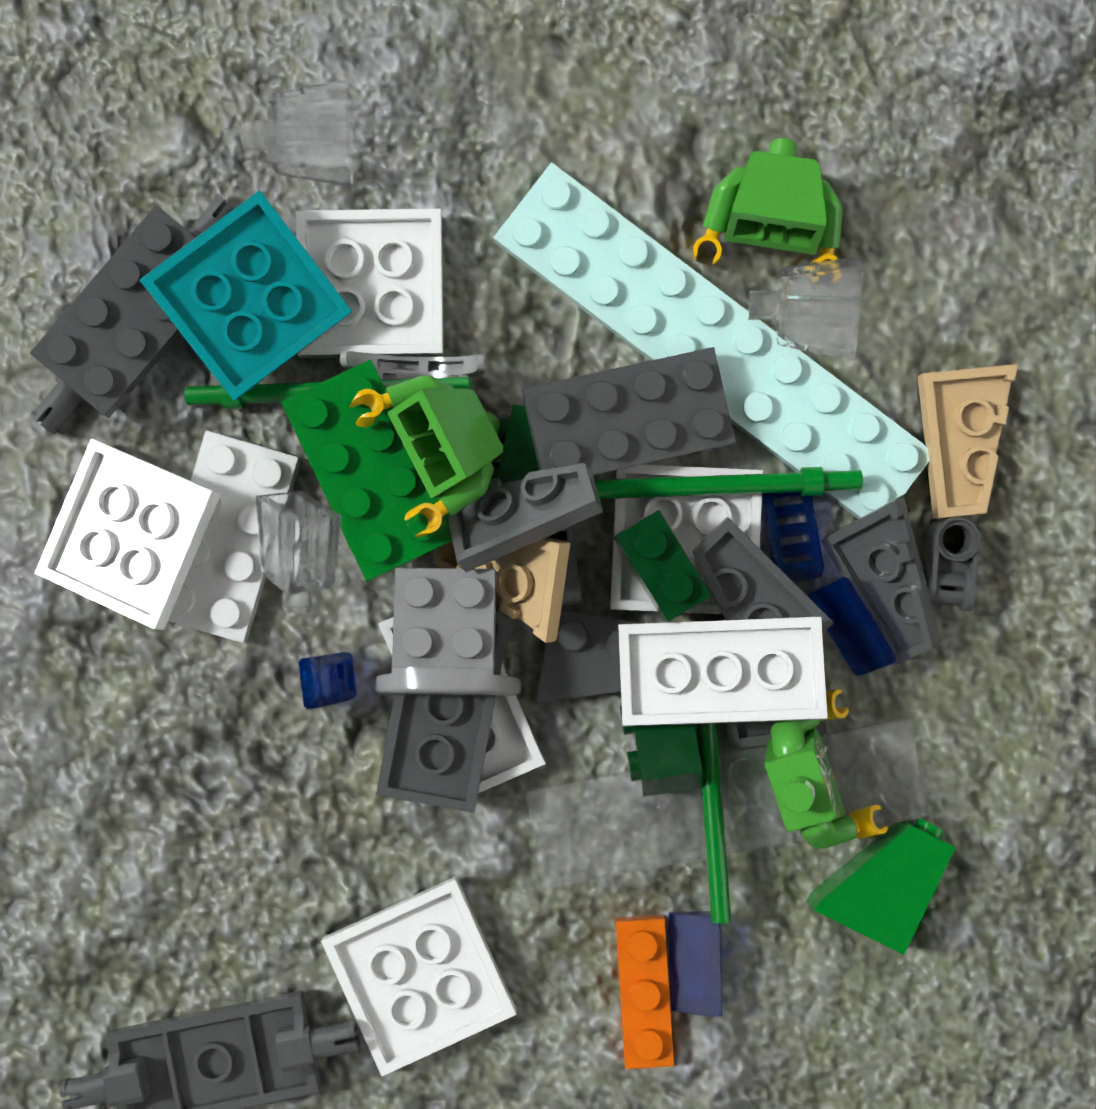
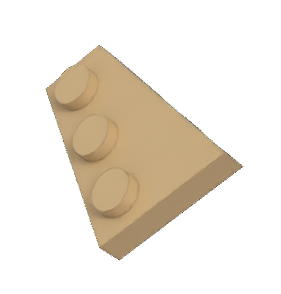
M1018 364L930 372L917 376L924 441L928 447L929 455L927 469L933 519L987 513L999 457L996 452L1002 425L1006 424L1009 407L1006 405L1011 382L1015 381Z
M548 537L475 568L496 569V603L500 605L499 610L511 619L518 618L534 629L532 634L545 643L557 641L570 542ZM453 542L434 551L433 563L439 568L462 569L457 563Z

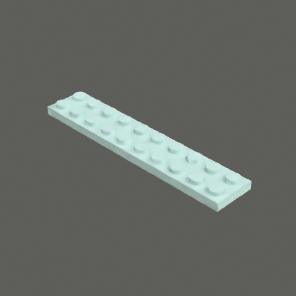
M550 163L493 237L495 244L649 361L714 347L731 423L795 472H800L801 467H822L823 471L861 470L863 475V487L861 490L824 491V494L857 519L904 495L928 464L929 455L926 445L554 163Z

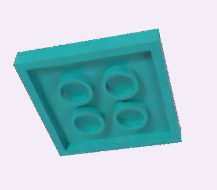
M260 190L140 279L143 286L233 401L238 400L352 314V310Z

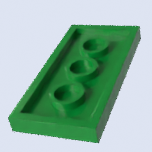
M371 359L281 401L366 582H370L395 570V568H399L453 542L446 515L442 517V523L435 532L423 537L415 536L427 528L428 522L423 514L418 513L406 521L404 519L410 509L423 503L435 504L439 500L437 496L430 498L387 414L392 408L384 409L376 422L369 427L362 428L356 425V421L361 415L372 412L364 404L352 408L349 407L357 393L363 389L375 390L380 395L386 393L385 386Z

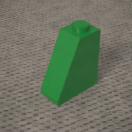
M919 817L915 825L899 819L888 828L887 832L878 836L809 894L806 902L814 911L904 955L956 847L942 840L945 830Z

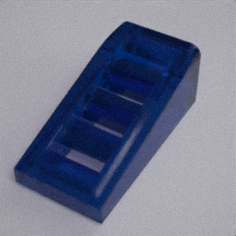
M801 492L762 493V506L770 559L793 582L822 577L825 567L812 496L802 497ZM800 496L801 503L774 507L773 499ZM803 515V522L777 525V519ZM802 535L806 537V542L781 545L780 538ZM808 555L809 558L806 561L784 563L783 558Z
M339 652L301 658L298 661L303 705L306 707V710L349 701L356 697V682L351 653Z

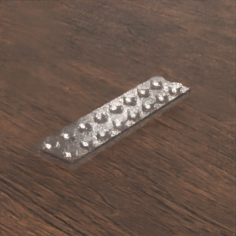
M902 718L820 735L846 813L845 816H849L853 810L871 805H880L882 808L873 812V821L876 826L929 816L910 719ZM767 744L719 753L726 855L804 840L800 830L787 832L765 767ZM624 771L529 789L525 792L543 889L707 858L702 789L643 797L641 781H631L630 772Z

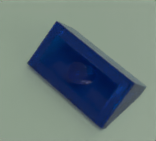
M835 577L809 593L808 597L834 622L827 631L855 675H864L896 662V655L848 577Z
M711 911L669 912L670 1011L722 1017L721 924L711 923Z

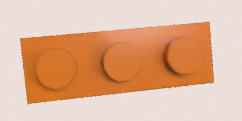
M664 915L615 918L625 1069L674 1066Z

